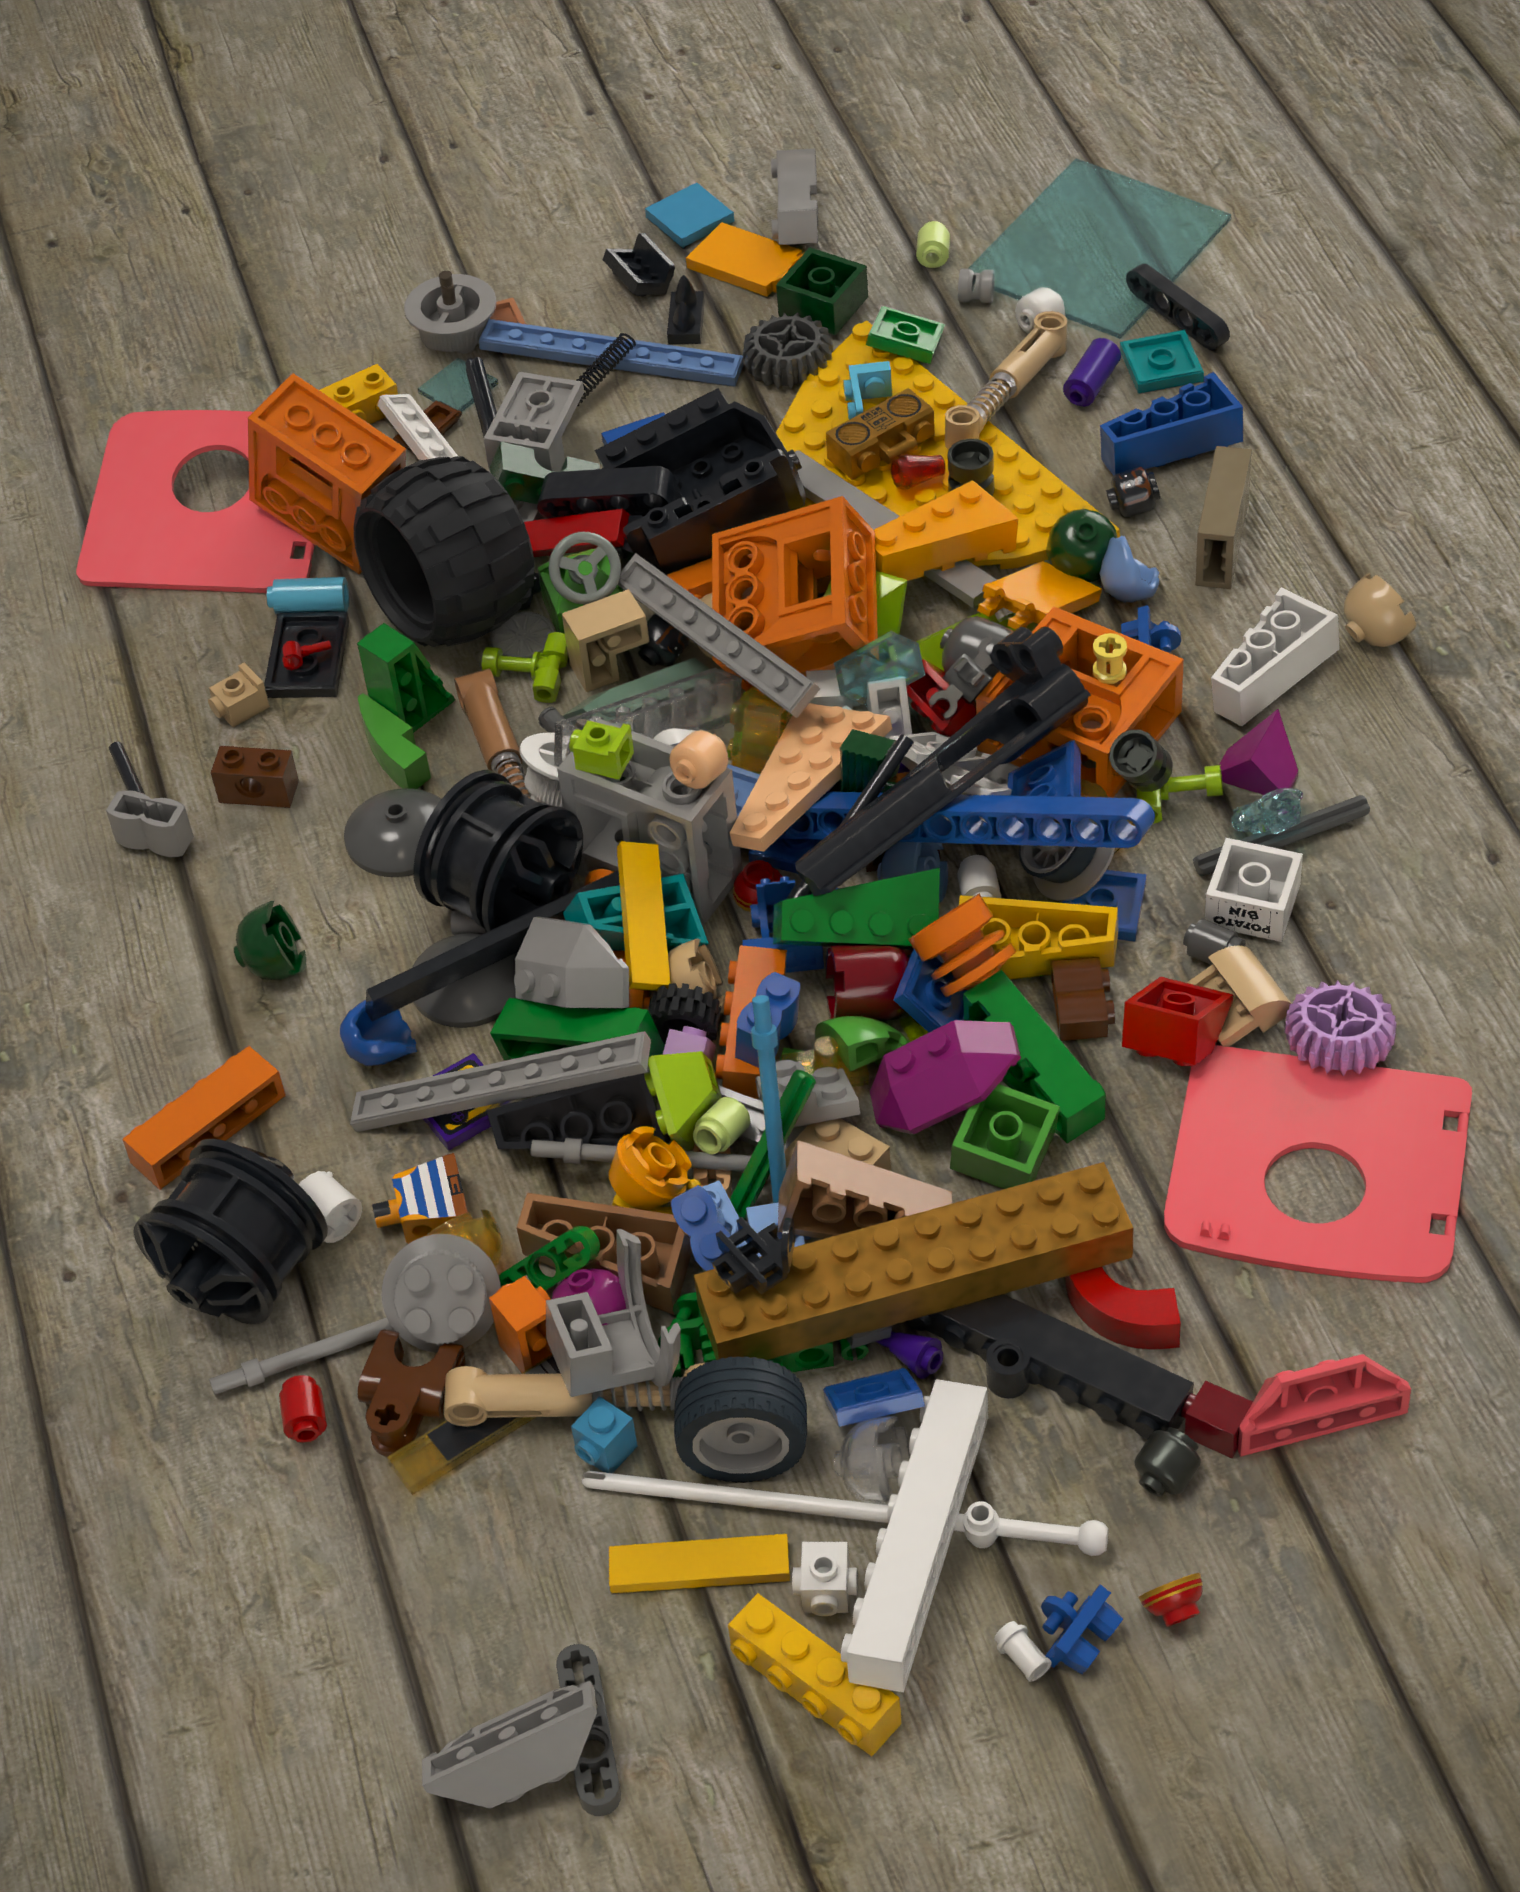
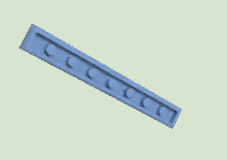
M489 319L479 339V346L481 350L592 365L596 358H599V355L606 351V348L616 340V337ZM635 340L636 346L633 347V350H629V354H626V357H623V360L619 361V364H616V367L613 369L735 387L743 368L744 360L742 355Z

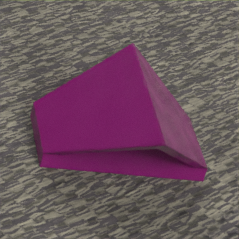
M1279 709L1227 749L1219 764L1221 766L1223 783L1282 801L1286 800L1298 777L1299 770Z

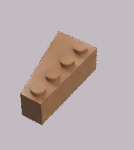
M797 1140L779 1190L778 1232L782 1233L785 1218H793L795 1235L825 1239L952 1204V1191Z
M527 1193L516 1227L523 1255L529 1256L576 1226H586L597 1235L600 1242V1251L593 1261L579 1270L603 1269L619 1277L617 1267V1229H622L637 1236L641 1242V1277L645 1303L674 1315L673 1305L680 1297L692 1249L690 1239L679 1227L672 1214ZM579 1241L563 1252L567 1258H570L584 1249V1246ZM546 1256L540 1257V1262L555 1267L554 1262Z

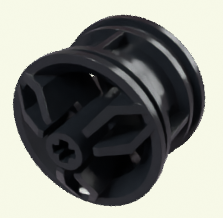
M481 770L474 772L456 783L445 794L433 810L422 831L413 867L416 889L419 895L427 902L435 906L446 907L452 911L457 910L473 919L480 927L489 932L569 893L577 875L583 852L582 825L577 816L563 807L534 801L523 795L521 790L513 786L506 777L495 771Z
M205 1139L198 1142L191 1151L190 1161L181 1172V1182L169 1198L159 1201L150 1213L144 1214L137 1221L133 1230L134 1238L141 1252L151 1263L158 1276L169 1281L166 1286L167 1291L179 1303L216 1317L224 1314L241 1323L260 1324L266 1321L272 1313L273 1302L282 1290V1282L296 1263L303 1262L311 1250L318 1248L327 1237V1223L316 1203L294 1181L292 1171L284 1163L259 1151L244 1146L241 1147L228 1141Z

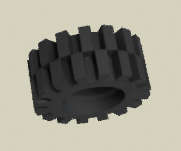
M676 983L669 984L668 989L663 985L658 987V991L654 990L650 998L648 1011L664 1045L666 1044L669 1029L682 1032L684 1026L707 1032L706 1037L712 1042L716 1040L721 1015V1006L718 998L713 999L714 994L709 991L703 994V988L698 986L694 990L689 989V984L682 983V988H678Z

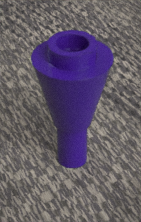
M891 1331V1337L876 1341L889 1348L890 1352L920 1379L935 1373L943 1361L942 1344L937 1338Z

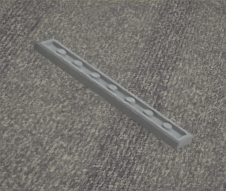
M795 451L802 466V469L797 472L806 497L814 503L843 496L873 530L900 517L801 451ZM968 560L955 562V567L941 571V569L924 571L926 577L973 608L985 600L983 598L984 592L982 591L984 584L997 580Z
M635 553L621 571L617 584L624 591L629 589L636 600L794 717H799L820 690L810 679Z
M644 1031L356 1092L350 1125L356 1132L647 1073L651 1039Z

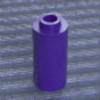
M1097 338L1091 342L1063 385L1064 395L1071 403L1081 407H1086L1093 403L1121 359V351L1114 342L1106 338Z

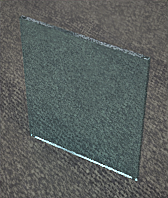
M1076 158L968 269H972L976 273H981L983 270H994V291L1020 300L1035 289L1041 287L1050 288L1063 299L1065 317L1067 319L1121 339L1150 308L1128 288L1126 282L1127 273L1138 265L1146 263L1171 282H1174L1231 220V214Z

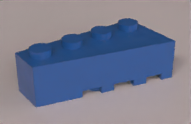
M1212 372L1204 376V383L1195 387L1189 383L1179 388V394L1170 399L1161 396L1151 401V407L1144 411L1136 408L1100 425L1101 460L1114 476L1137 467L1144 469L1160 467L1166 463L1183 458H1192L1198 454L1215 450L1216 446L1228 447L1229 445L1243 442V406L1218 376Z

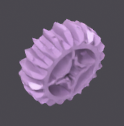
M1338 980L1332 986L1321 982L1317 989L1307 986L1304 994H1296L1293 1004H1290L1289 1010H1287L1285 1034L1290 1045V1051L1298 1054L1299 1061L1309 1060L1311 1069L1322 1066L1325 1068L1326 1073L1333 1069L1340 1070L1343 1076L1347 1070H1354L1360 1074L1364 1066L1374 1069L1378 1061H1385L1395 1042L1396 1021L1391 1011V1004L1384 1003L1381 994L1372 995L1370 987L1356 988L1354 982L1349 986L1341 985Z

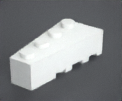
M1281 587L1275 595L1273 605L1271 607L1266 606L1260 614V621L1256 627L1248 629L1243 636L1242 645L1238 649L1231 651L1211 677L1214 712L1240 726H1243L1339 650L1338 615Z

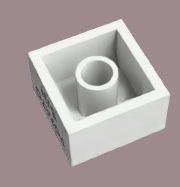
M1226 838L1206 893L1205 920L1238 933L1282 942L1300 887L1303 854Z

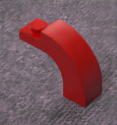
M1102 1266L1065 1277L1067 1295L1075 1312L1084 1323L1099 1335L1115 1343L1138 1349L1152 1350L1180 1347L1181 1322L1174 1287L1152 1290L1127 1288L1112 1280Z

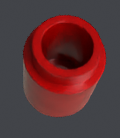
M298 1375L287 1379L282 1384V1390L279 1393L284 1434L297 1442H311L317 1439L327 1428L321 1387L316 1384L314 1378L306 1375Z

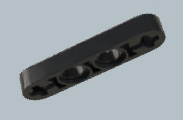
M1142 263L1127 273L1126 282L1128 288L1136 297L1175 326L1185 330L1190 337L1205 348L1215 350L1229 341L1230 331L1221 317L1150 265Z

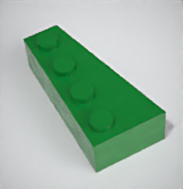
M940 868L835 889L831 893L818 896L811 894L782 900L774 905L773 944L823 947L837 945L895 946L900 950H913L914 948L908 939L939 919Z
M1002 969L963 993L964 1021L1010 1022L1012 1024L1021 1059L1015 1066H1010L1002 1081L1011 1089L1060 1106L1055 1132L1068 1144L1105 1119L1106 1093L1098 1081L1092 1079Z
M508 998L490 1032L504 1060L644 1031L651 1039L649 1057L663 1055L665 1047L648 1009L637 1007L566 1008L523 999Z

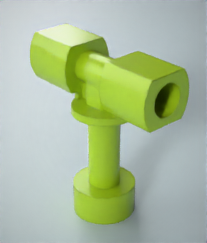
M549 633L543 653L535 651L532 658L503 656L501 648L485 647L482 656V670L490 669L493 677H499L502 670L531 673V678L534 680L532 686L534 699L543 703H553L557 699L561 685L559 668L566 667L568 661L565 633Z
M1205 766V774L1170 777L1166 784L1155 791L1142 792L1137 790V799L1144 800L1153 808L1155 814L1153 824L1161 822L1163 820L1162 800H1170L1171 792L1206 789L1207 797L1223 795L1221 766Z

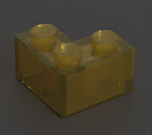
M754 686L747 692H744L743 696L732 705L730 724L734 725V737L729 741L727 753L728 760H732V766L761 774L792 715Z

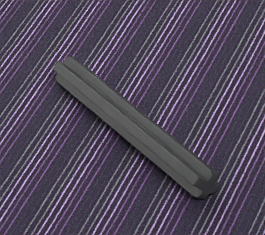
M1359 795L1240 839V841L1280 848L1369 814L1370 806L1365 796ZM1223 846L1197 855L1193 859L1194 867L1199 876H1205L1214 872Z

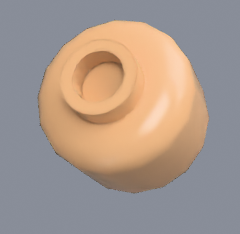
M703 730L694 731L671 750L669 757L670 768L675 778L685 786L693 789L705 788L726 770L728 765L726 746L715 734Z

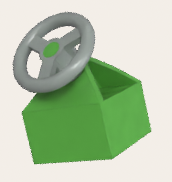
M577 532L565 537L554 548L550 561L538 567L542 599L556 632L565 633L562 613L624 591L617 585L621 575L619 555L607 539L595 533ZM578 543H591L598 546L596 549L563 556L571 546Z

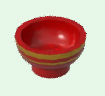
M761 860L752 861L738 874L733 884V899L740 908L751 912L750 905L758 904L756 884H761L760 880L764 878L770 879V883L780 882V877L783 876L768 862Z
M1195 1573L1150 1590L1138 1598L1150 1613L1163 1617L1166 1627L1175 1625L1200 1614L1196 1602L1200 1599L1203 1592L1200 1573Z

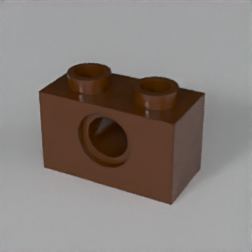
M220 746L211 770L219 803L290 808L299 783L292 750Z

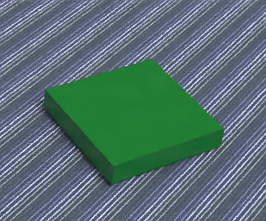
M881 306L869 332L866 345L931 364L943 335L945 324Z

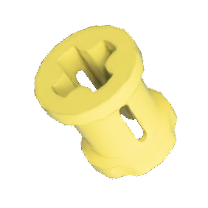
M1108 633L1100 635L1095 639L1093 653L1097 657V661L1093 665V676L1099 682L1115 684L1125 678L1127 668L1123 662V657L1127 652V642L1123 637ZM1110 644L1113 645V653H1109ZM1107 664H1110V673H1107Z

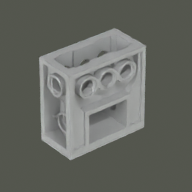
M600 718L596 721L597 723L621 728V726ZM633 731L631 733L634 754L621 775L627 778L623 781L576 770L573 752H570L557 768L563 808L577 816L583 830V852L577 874L586 878L589 872L596 869L617 871L618 840L624 839L626 842L658 844L661 878L684 874L701 924L704 926L733 888L738 874L743 871L740 847L733 846L729 834L737 819L732 769L726 768L720 776L705 788H689L675 778L670 768L669 757L674 747Z

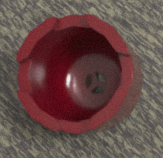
M837 945L828 948L825 977L826 979H833L834 996L826 997L829 1018L862 1016L878 1021L898 1019L904 1015L906 1011L893 999L909 962L907 955L897 947L889 945Z

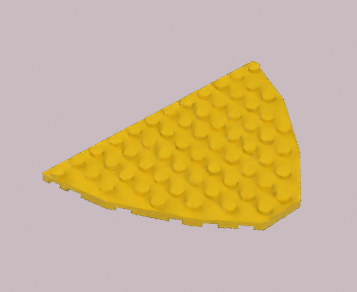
M866 320L863 323L856 324L852 329V333L832 352V360H827V367L825 369L818 367V375L814 376L810 373L807 376L776 434L787 452L792 449L794 452L797 450L801 451L897 515L902 516L949 492L947 457L949 450L945 447V413L951 407L967 405L968 403L916 360L867 346V338L873 325ZM889 361L892 396L909 388L928 403L934 410L935 435L919 443L918 449L891 464H887L882 460L878 467L851 480L827 459L826 432L849 420L847 403L852 402V400L845 401L843 380H849V365ZM892 396L862 399L863 411L865 412ZM987 421L983 430L979 433V440L988 443L994 453V469L992 473L994 475V493L992 497L1018 518L1016 551L1003 554L1001 550L988 553V559L978 562H974L972 558L966 560L978 568L984 565L1000 564V569H1014L1048 560L1046 547L1049 533L1061 516L1079 509L1099 511L995 425ZM806 497L805 506L803 507L816 503ZM1112 523V525L1116 529L1117 538H1119L1120 529Z

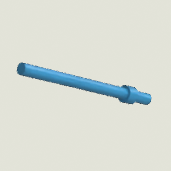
M758 995L752 999L755 1026L751 1028L752 1046L758 1052L773 1203H777L779 1190L786 1173L774 1048L778 1045L776 1026L771 1021L769 997Z

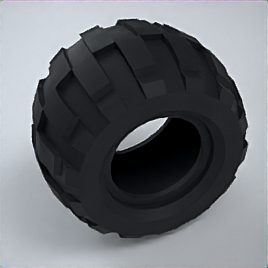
M455 456L452 458L437 457L415 462L387 476L371 489V494L361 500L360 506L356 509L354 543L366 583L379 607L390 622L409 639L424 647L428 645L431 647L446 645L448 647L473 641L501 627L518 612L522 604L526 603L531 596V587L534 586L535 564L525 524L517 507L500 482L489 471L473 460L469 461L463 456Z

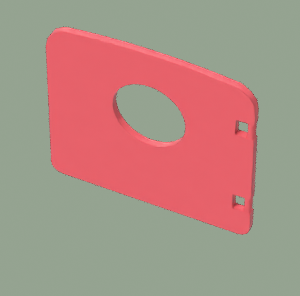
M230 410L144 411L129 413L115 422L108 436L77 564L76 574L80 582L86 586L267 593V587L273 585L274 579L309 578L312 556L316 545L250 501L249 489L235 504L214 512L191 510L182 505L174 495V481L179 470L190 459L201 453L213 450H227L243 456L248 461V417L253 412ZM295 546L305 547L303 559H293Z
M1215 1045L1211 1054L1198 1064L1191 1066L1164 1210V1229L1169 1238L1184 1249L1263 1266L1379 1281L1428 1283L1439 1279L1448 1271L1453 1257L1472 1087L1467 1081L1457 1077L1376 1066L1374 1069L1364 1066L1360 1074L1354 1070H1347L1343 1076L1340 1070L1332 1069L1329 1073H1326L1325 1068L1322 1066L1311 1069L1309 1060L1299 1061L1298 1056ZM1444 1116L1458 1118L1457 1131L1442 1130ZM1314 1148L1334 1152L1346 1158L1357 1168L1365 1185L1364 1197L1359 1206L1342 1219L1329 1223H1307L1296 1220L1281 1212L1267 1195L1264 1181L1273 1163L1282 1156L1300 1149ZM1431 1219L1446 1221L1444 1235L1429 1233Z

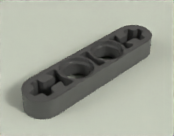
M573 1644L565 1647L557 1657L556 1668L560 1688L571 1685L576 1686L574 1671L572 1670L573 1663L582 1661L585 1682L591 1681L594 1686L596 1704L598 1705L597 1714L586 1742L597 1740L605 1746L603 1753L597 1758L587 1759L580 1756L576 1769H574L576 1787L582 1808L588 1814L605 1816L612 1813L618 1807L621 1801V1790L601 1676L595 1652L589 1646ZM600 1772L603 1788L605 1789V1797L595 1799L591 1774Z

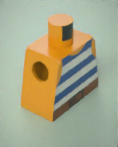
M454 1153L395 1174L392 1177L396 1199L372 1204L377 1228L401 1223L405 1240L408 1244L418 1238L432 1234H451L467 1240L473 1239Z

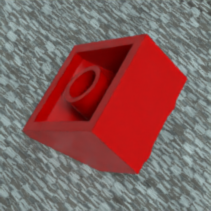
M1159 977L1125 1001L1122 1047L1136 1050L1137 1054L1145 1057L1160 1056L1172 1059L1175 1064L1180 1066L1196 1065L1213 1052L1233 1003V994Z

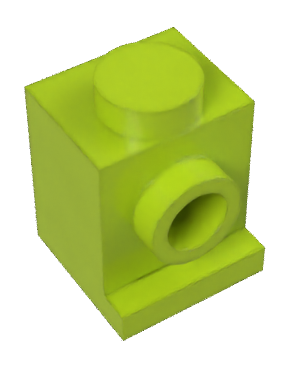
M587 721L583 730L575 729L569 743V749L573 752L575 769L619 780L634 754L631 726L623 724L621 728Z

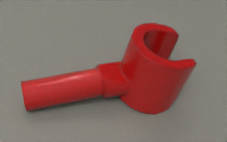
M296 641L286 642L282 648L284 668L288 670L298 669L303 664L304 656L331 649L330 641L308 646H300Z

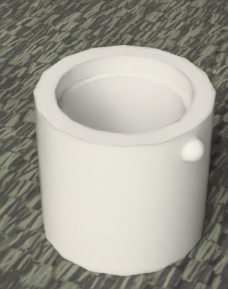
M317 1171L303 1179L299 1186L316 1203L326 1220L328 1233L324 1241L326 1243H334L347 1236L357 1225L362 1213V1204L332 1177V1172Z

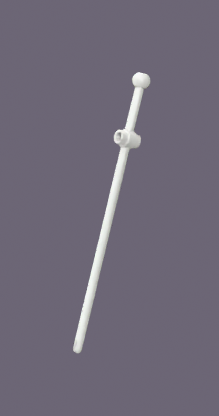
M597 1471L585 1472L583 1474L584 1479H582V1484L590 1489L889 1523L887 1519L888 1505ZM982 1501L971 1504L965 1514L959 1513L954 1527V1531L964 1532L967 1539L977 1548H988L995 1542L998 1536L1078 1545L1084 1554L1097 1556L1107 1550L1108 1527L1103 1522L1089 1520L1080 1527L1004 1519L999 1518L990 1504Z

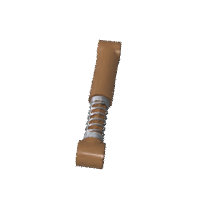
M485 669L454 678L461 708L464 713H467L488 770L503 775L513 786L521 790L523 795L530 798L531 793L529 794V790H527L524 783L526 775H524V769L521 768L523 759L520 755V749L500 702L491 670Z

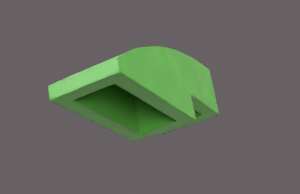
M364 693L359 695L358 702L365 734L373 755L382 769L401 788L418 789L431 779L427 754L416 746L412 727Z

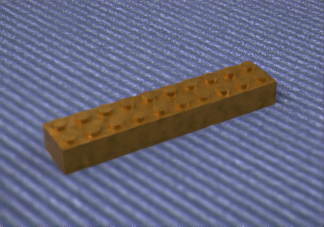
M1101 1162L794 1247L788 1278L762 1295L752 1284L734 1294L718 1277L714 1269L694 1274L697 1302L716 1360L728 1357H755L757 1359L769 1360L851 1337V1335L876 1330L1133 1258V1226L1105 1163ZM770 1271L769 1273H767L766 1275H764V1278L766 1279L767 1277H769L770 1275H772L774 1272H773V1271Z

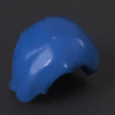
M366 1000L351 1009L340 1024V1037L350 1058L365 1066L383 1065L407 1054L417 1052L416 1041L411 1037V1030L408 1024L402 1020L399 1009L372 1022L365 1012Z

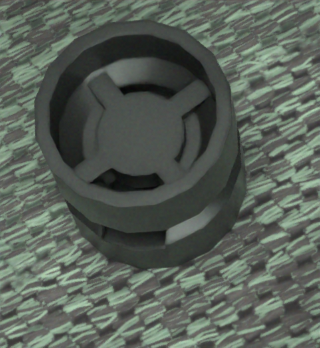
M965 439L954 443L949 448L947 455L949 492L973 480L993 496L994 475L992 473L994 469V453L992 447L979 439Z
M1142 730L1126 731L1114 740L1110 748L1109 759L1112 767L1135 789L1142 792H1152L1160 789L1168 782L1173 769L1171 756L1149 733Z

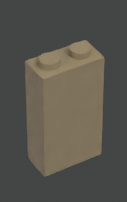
M1216 446L1198 528L1195 586L1222 589L1232 588L1249 504L1252 449Z

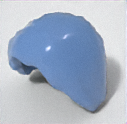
M1120 536L1119 538L1112 537L1100 570V578L1105 592L1125 603L1153 597L1159 585L1158 569L1156 567L1148 568L1137 559H1134L1125 536Z

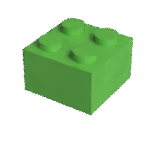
M998 1084L984 1101L968 1108L952 1144L950 1169L1003 1189L1034 1181L1056 1132L1060 1106Z

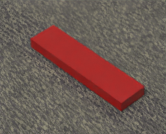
M624 509L525 521L524 524L530 538L533 556L542 557L550 556L562 539L577 532L595 533L607 539L614 547L624 546L625 536L623 528L628 524L629 514ZM578 543L571 546L564 554L596 549L598 546L591 543Z

